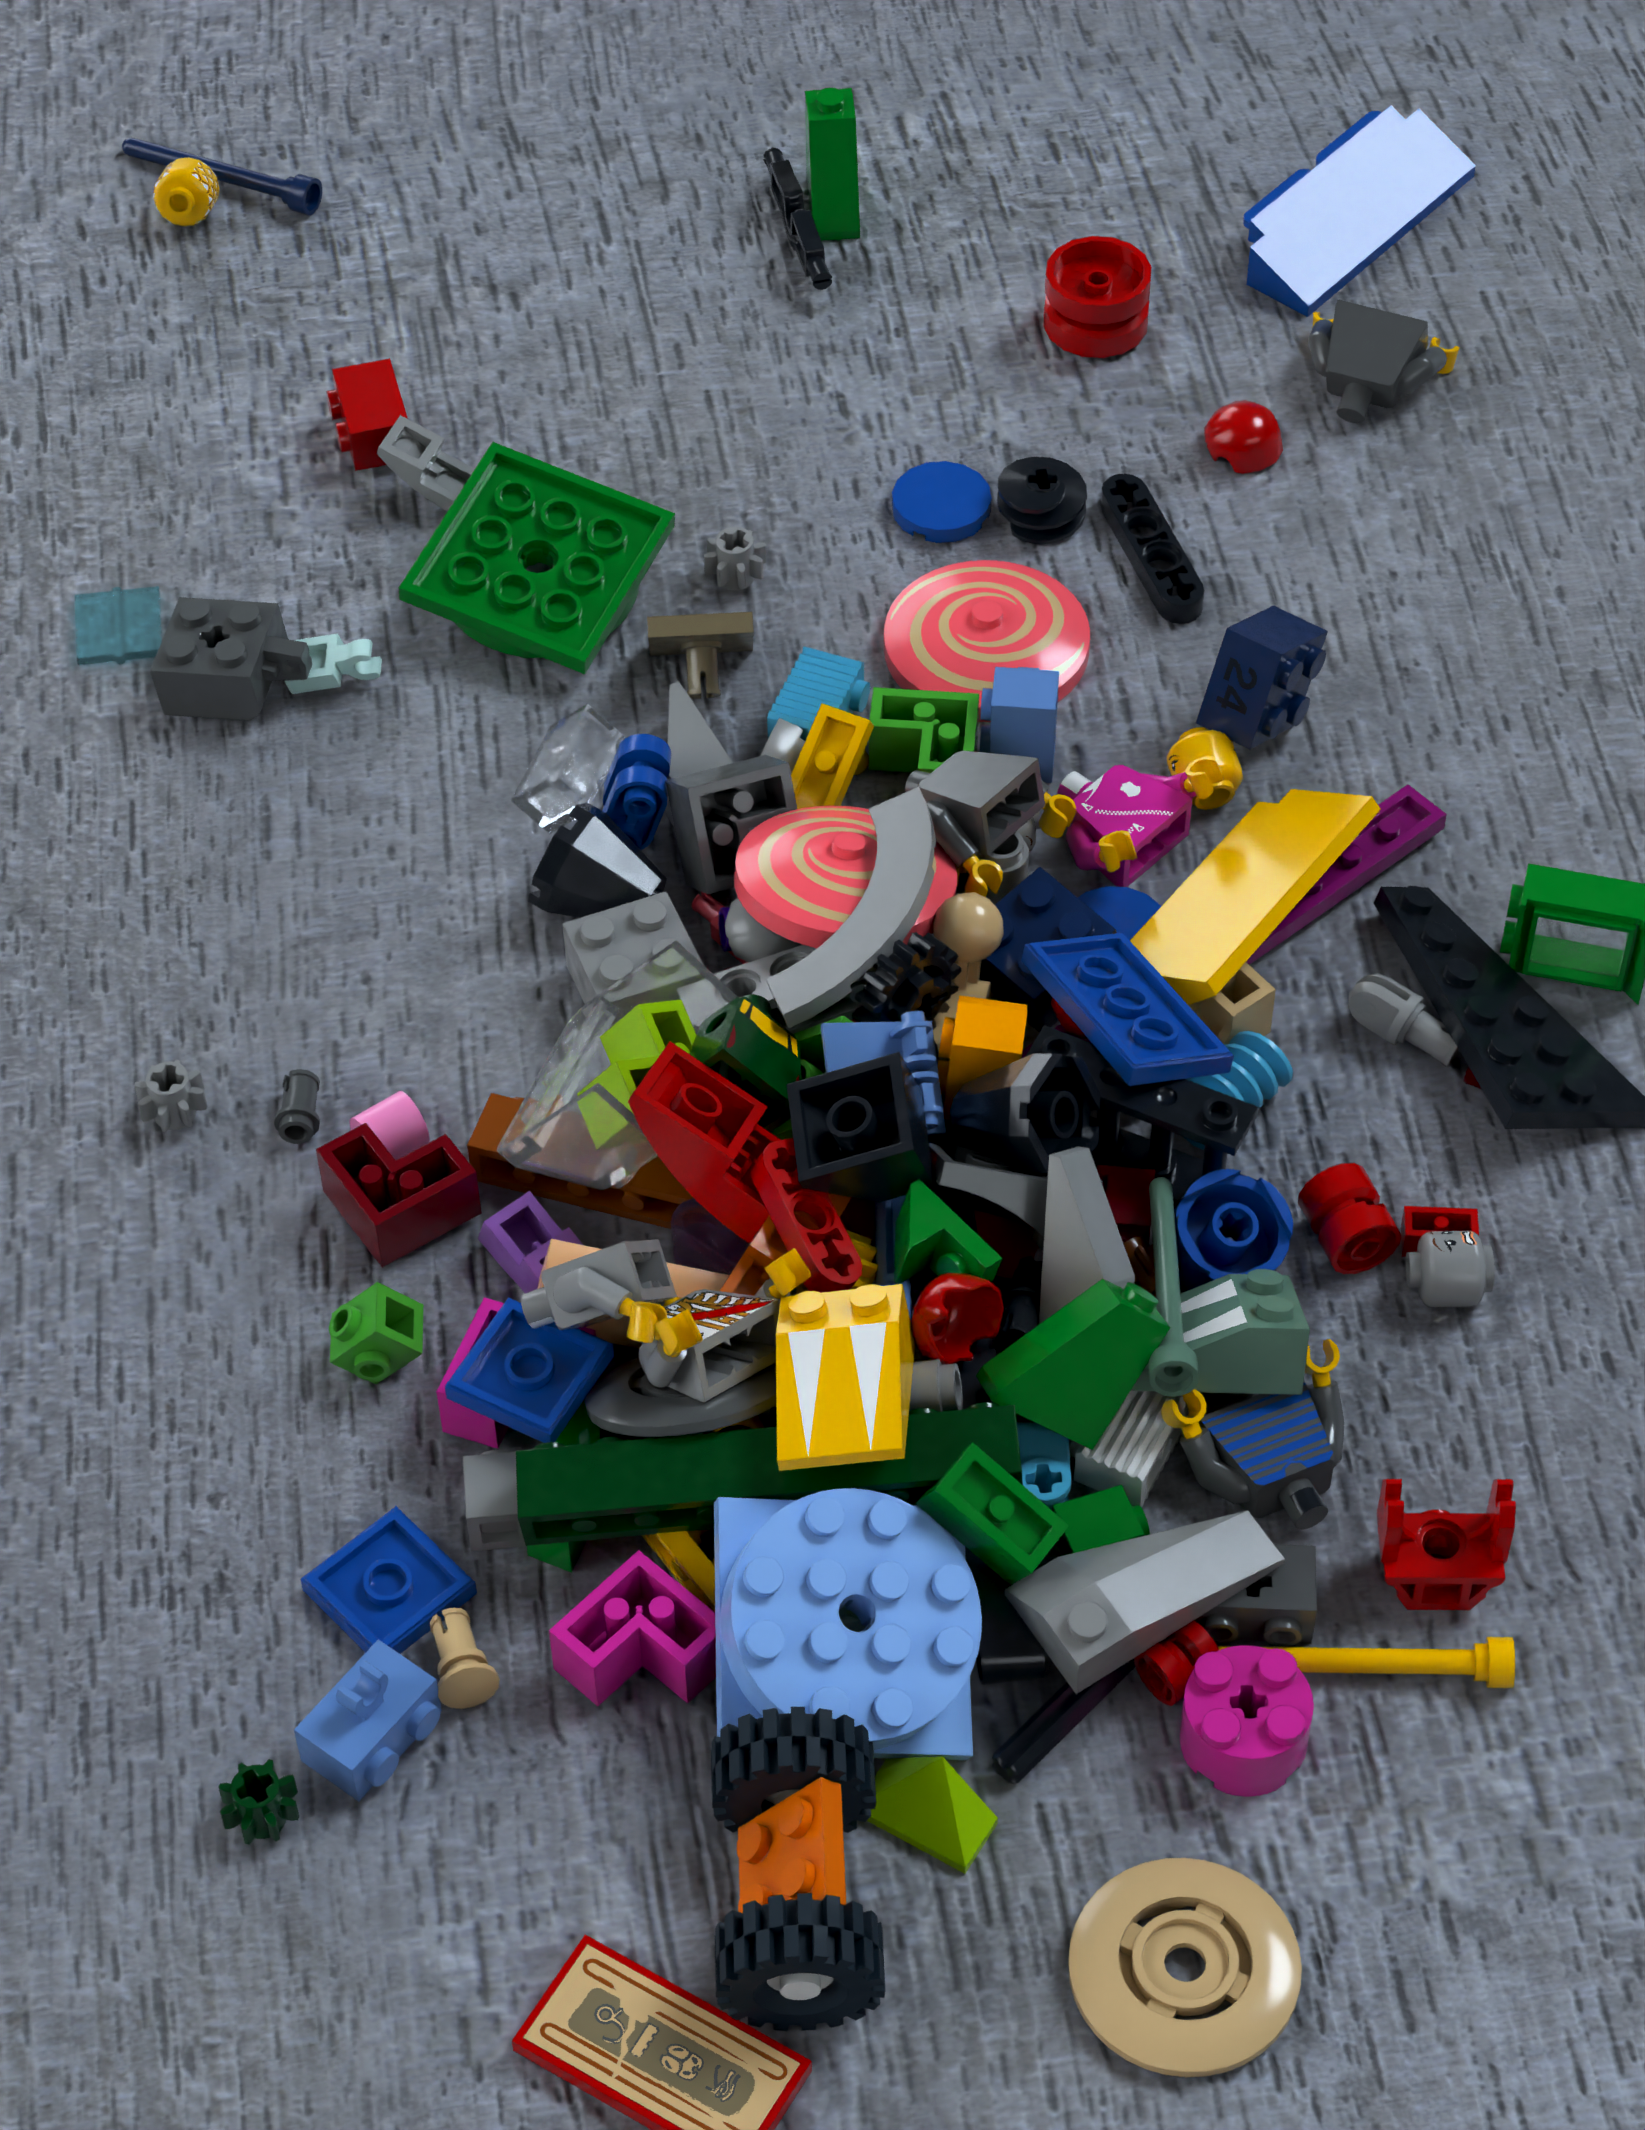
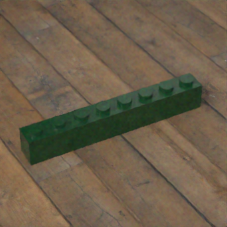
M983 1402L971 1405L963 1410L938 1412L930 1408L914 1409L909 1411L904 1459L779 1471L777 1463V1427L751 1429L743 1425H733L713 1433L627 1440L622 1437H605L593 1444L571 1446L556 1442L542 1443L533 1449L516 1451L518 1521L525 1545L530 1546L714 1529V1502L718 1497L798 1500L820 1491L856 1488L885 1493L911 1505H917L916 1502L920 1497L938 1483L962 1451L972 1442L1023 1485L1015 1405L999 1406L995 1403Z

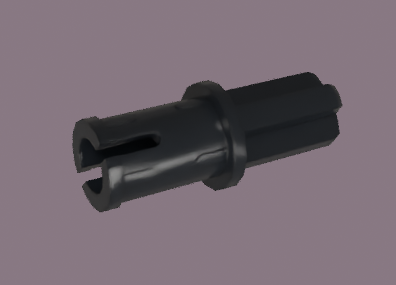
M1027 1256L1020 1260L1019 1266L1014 1272L1011 1288L1006 1290L1001 1296L1004 1309L1000 1329L995 1338V1345L1000 1353L1039 1324L1043 1261L1036 1262L1032 1256Z

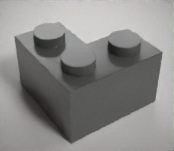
M767 755L665 780L685 884L706 894L735 887L736 853L742 840L749 833L748 828L755 827L776 815L797 809L789 762Z

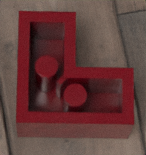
M364 1123L316 1149L324 1193L382 1268L482 1214L477 1173L446 1134L395 1160L367 1123Z

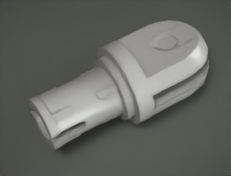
M1370 974L1362 977L1350 990L1348 1006L1352 1016L1361 1025L1384 1038L1387 1042L1396 1045L1398 1042L1403 1044L1407 1041L1427 1052L1446 1067L1457 1056L1459 1052L1458 1047L1444 1023L1425 1011L1426 1005L1423 1004L1424 998L1390 977L1381 974Z

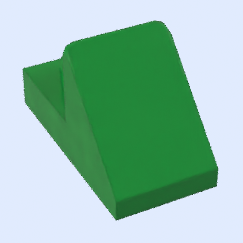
M920 1179L911 1183L896 1221L894 1283L901 1284L928 1267L937 1276L945 1273H966L993 1282L1002 1257Z

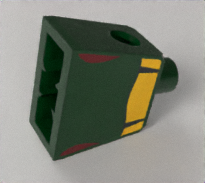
M755 994L743 997L738 996L703 1021L690 1055L766 1105L767 1109L757 1124L771 1132L791 1119L786 1084L802 1080L800 1043L795 1035L770 1016L771 1006L767 999Z

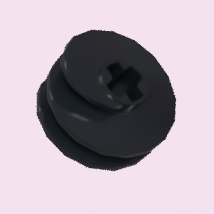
M1028 457L1011 463L1003 469L998 477L997 504L999 512L1010 522L1012 535L1021 541L1037 545L1056 543L1072 536L1082 526L1086 515L1087 486L1080 473L1069 464L1050 457Z

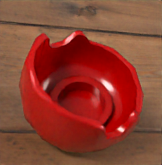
M1242 400L1227 404L1215 411L1204 427L1205 442L1212 459L1218 461L1219 457L1225 458L1236 473L1245 474L1262 471L1276 463L1283 451L1281 432L1274 414L1267 407L1255 402Z
M945 1273L932 1280L920 1294L913 1308L911 1320L913 1337L921 1354L928 1359H940L942 1365L954 1364L960 1360H973V1354L970 1352L971 1345L979 1339H993L999 1332L1004 1309L1000 1289L989 1280L966 1273Z

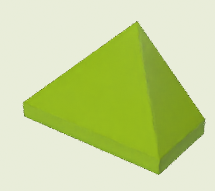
M944 1757L886 1759L875 1775L876 1806L875 1809H871V1817L867 1821L966 1874L997 1826L998 1817Z

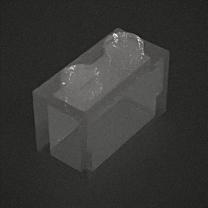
M584 705L549 727L510 801L551 834L558 830L561 825L565 826L576 820L569 816L575 805L583 803L592 804L609 772L619 744L626 737L590 705Z

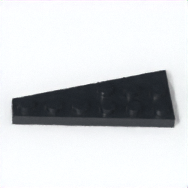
M1429 887L1380 888L1374 901L1376 909L1505 1129L1645 1128V1096Z

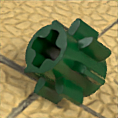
M270 1759L264 1765L246 1766L243 1763L238 1764L239 1772L234 1776L232 1783H220L218 1787L222 1802L226 1804L220 1810L224 1828L232 1829L240 1825L244 1842L248 1845L251 1844L254 1838L266 1839L271 1837L275 1841L280 1840V1831L284 1827L286 1820L295 1821L299 1819L296 1801L292 1799L298 1793L293 1774L285 1775L279 1779L273 1760Z

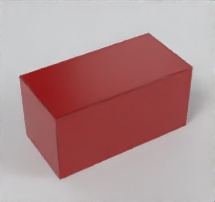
M1404 1206L1401 1222L1402 1257H1406L1407 1252H1417L1418 1242L1421 1236L1427 1232L1473 1231L1479 1236L1478 1209Z

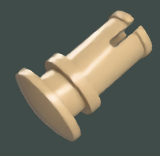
M447 1608L442 1610L447 1629L443 1628L441 1617L437 1614L430 1621V1630L434 1635L441 1659L437 1667L440 1679L437 1684L438 1698L442 1704L450 1708L465 1709L475 1707L486 1702L495 1694L499 1688V1676L494 1667L488 1665L483 1651L477 1649L467 1611L462 1608Z

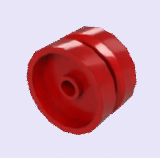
M1089 236L1071 240L1058 247L1047 260L1043 327L1049 339L1062 350L1081 357L1106 358L1123 354L1136 347L1146 335L1148 326L1152 267L1146 255L1131 243L1113 237Z

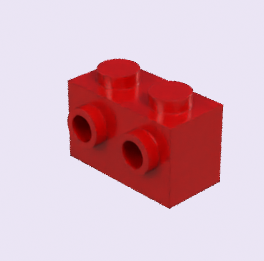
M390 358L332 369L335 389L326 391L331 419H341V422L335 423L341 453L350 451L355 471L386 465L377 455L378 447L399 416L407 418Z

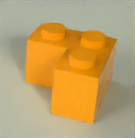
M959 995L956 1018L945 1017L938 1056L950 1059V1061L938 1060L941 1095L945 1096L943 1107L944 1119L951 1120L950 1108L953 1098L965 1082L1021 1059L1028 1012L1026 1004Z

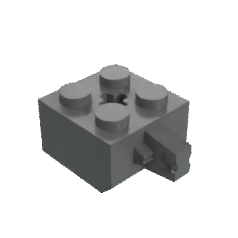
M179 597L150 673L164 715L251 721L261 712L272 681L307 679L312 667V658L310 657L309 647L306 642L288 639L278 603Z

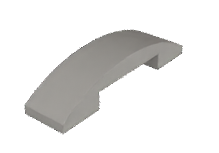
M400 415L378 447L377 455L414 490L445 511H448L475 468L442 452L445 438Z

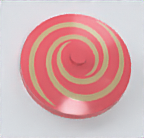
M997 560L966 561L935 569L913 581L896 597L887 613L884 624L885 661L898 686L901 689L979 694V722H991L981 720V700L983 688L993 689L995 667L1039 668V670L1059 671V702L1079 683L1089 659V621L1081 603L1074 594L1049 575L1011 562Z
M851 806L807 807L776 815L752 829L739 845L735 861V891L745 910L757 922L777 935L809 947L818 948L852 914L869 885L877 855V835L869 810ZM937 841L936 847H934L932 865L934 878L927 900L915 924L902 941L906 945L912 933L917 932L922 937L927 933H934L933 921L937 909L946 899L956 895L958 877L956 866Z

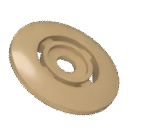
M1164 1858L1149 1861L1129 1868L1111 1878L1094 1893L1079 1915L1070 1940L1068 1959L1069 1981L1074 2000L1083 2019L1094 2034L1109 2049L1125 2060L1146 2070L1178 2077H1206L1225 2073L1243 2066L1260 2056L1278 2039L1287 2027L1295 2010L1301 1987L1302 1964L1298 1942L1285 1913L1275 1900L1258 1884L1243 1874L1226 1866L1200 1859ZM1187 1906H1188V1907H1192L1194 1911H1191V1910H1177V1909H1180V1908H1183V1907H1187ZM1157 1916L1144 1927L1136 1924L1140 1920ZM1178 1948L1192 1949L1203 1958L1205 1970L1196 1980L1188 1982L1179 1981L1173 1978L1165 1968L1164 1961L1167 1955ZM1224 2000L1232 2004L1226 2010L1208 2018L1196 2020L1175 2019L1176 2014L1181 2016L1205 2014L1216 2009Z

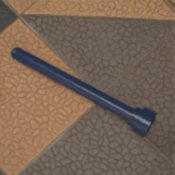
M132 137L125 139L122 143V149L126 155L164 166L181 158L190 157L201 160L210 166L218 181L282 198L283 203L287 204L291 211L305 215L314 214L322 199L321 181L310 176L298 174L295 177L290 176L285 180Z

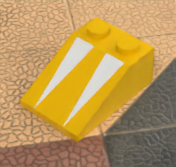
M869 1284L857 1289L822 1293L805 1291L795 1296L781 1297L776 1328L777 1463L779 1471L905 1458L915 1340L911 1330V1321L903 1284L887 1286Z

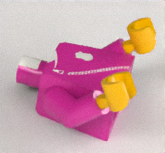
M1213 756L1200 757L1191 762L1185 772L1169 777L1139 773L1124 765H1114L1094 783L1076 771L1069 773L1061 782L1057 794L1070 797L1076 805L1075 817L1070 826L1067 827L1066 841L1076 866L1085 871L1099 870L1116 887H1128L1189 835L1192 798L1196 795L1199 799L1208 798L1213 793L1212 783H1219L1224 779Z

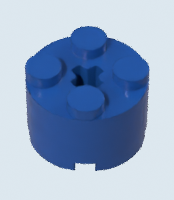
M1221 1169L1205 1174L1188 1188L1174 1209L1178 1264L1181 1267L1179 1270V1282L1183 1289L1188 1291L1228 1274H1248L1255 1269H1269L1273 1271L1278 1269L1289 1249L1293 1234V1218L1286 1200L1271 1183L1262 1178L1256 1180L1242 1175L1240 1170Z

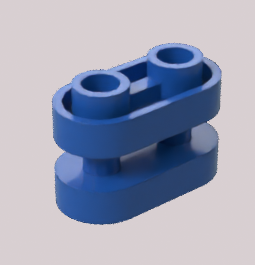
M635 734L621 741L605 779L603 791V811L610 816L640 850L645 849L652 842L668 800L665 780H667L670 773L671 749L663 739L650 734Z

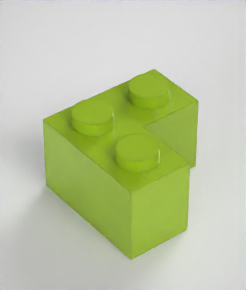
M681 999L638 1004L600 1036L611 1065L577 1093L598 1145L647 1139L630 1108L628 1100L669 1041L690 1054L697 1035Z

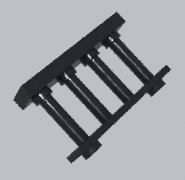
M1046 1025L1043 1026L1026 1056H1029L1033 1053H1051L1083 1058L1101 1094L1100 1110H1097V1119L1090 1116V1126H1099V1142L1091 1153L1096 1169L1097 1165L1155 1170V1178L1164 1177L1172 1184L1174 1209L1188 1188L1197 1179L1207 1173L1226 1169L1227 1154L1235 1156L1258 1115L1259 1107L1187 1079L1129 1086L1092 1043ZM1124 1113L1150 1123V1139L1119 1128L1120 1114ZM1174 1133L1204 1144L1203 1160L1173 1149Z

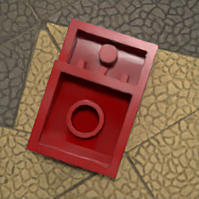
M669 1041L629 1098L630 1108L652 1148L675 1179L718 1221L747 1243H750L769 1216L751 1176L752 1166L769 1143L781 1139L757 1124L767 1109L766 1105ZM787 1172L789 1177H791L793 1172Z

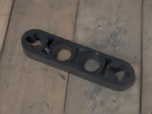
M1116 474L1109 477L1102 486V513L1156 610L1163 619L1171 623L1185 624L1196 620L1203 610V583L1146 484L1140 478L1130 474ZM1127 502H1132L1131 509L1127 510ZM1143 526L1149 527L1155 532L1149 536H1139L1133 534L1130 530ZM1154 560H1167L1174 566L1169 569L1160 570L1151 567L1149 563ZM1177 586L1176 592L1178 595L1172 596L1173 587Z

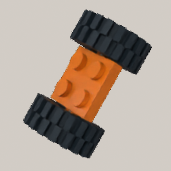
M791 1707V1713L779 1714L777 1708L763 1710L762 1718L756 1719L751 1714L738 1718V1727L727 1724L720 1729V1737L715 1736L711 1743V1790L714 1817L717 1821L724 1820V1828L732 1833L738 1831L736 1850L739 1858L740 1899L738 1911H730L725 1915V1923L718 1922L715 1928V1983L718 2005L721 2010L728 2009V2016L735 2020L748 2017V2025L760 2028L765 2023H772L773 2030L788 2031L789 2025H802V2031L816 2030V2024L827 2023L832 2028L844 2025V2017H849L856 2021L866 2016L865 2008L875 2010L880 2005V1998L885 1996L881 1922L878 1923L877 1915L872 1910L863 1912L862 1904L855 1901H850L846 1904L843 1831L849 1833L856 1829L857 1820L866 1822L871 1817V1809H875L876 1806L873 1742H869L868 1730L863 1725L854 1727V1719L845 1714L836 1720L832 1719V1710L819 1708L815 1714H806L805 1707Z

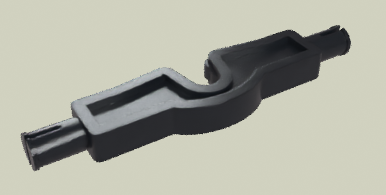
M778 148L768 149L763 155L765 158L763 160L770 173L771 189L781 212L789 243L792 249L796 251L806 277L811 276L813 286L819 290L826 289L832 284V276L825 263L824 246L811 211L804 209L803 192L789 160H784L782 151Z

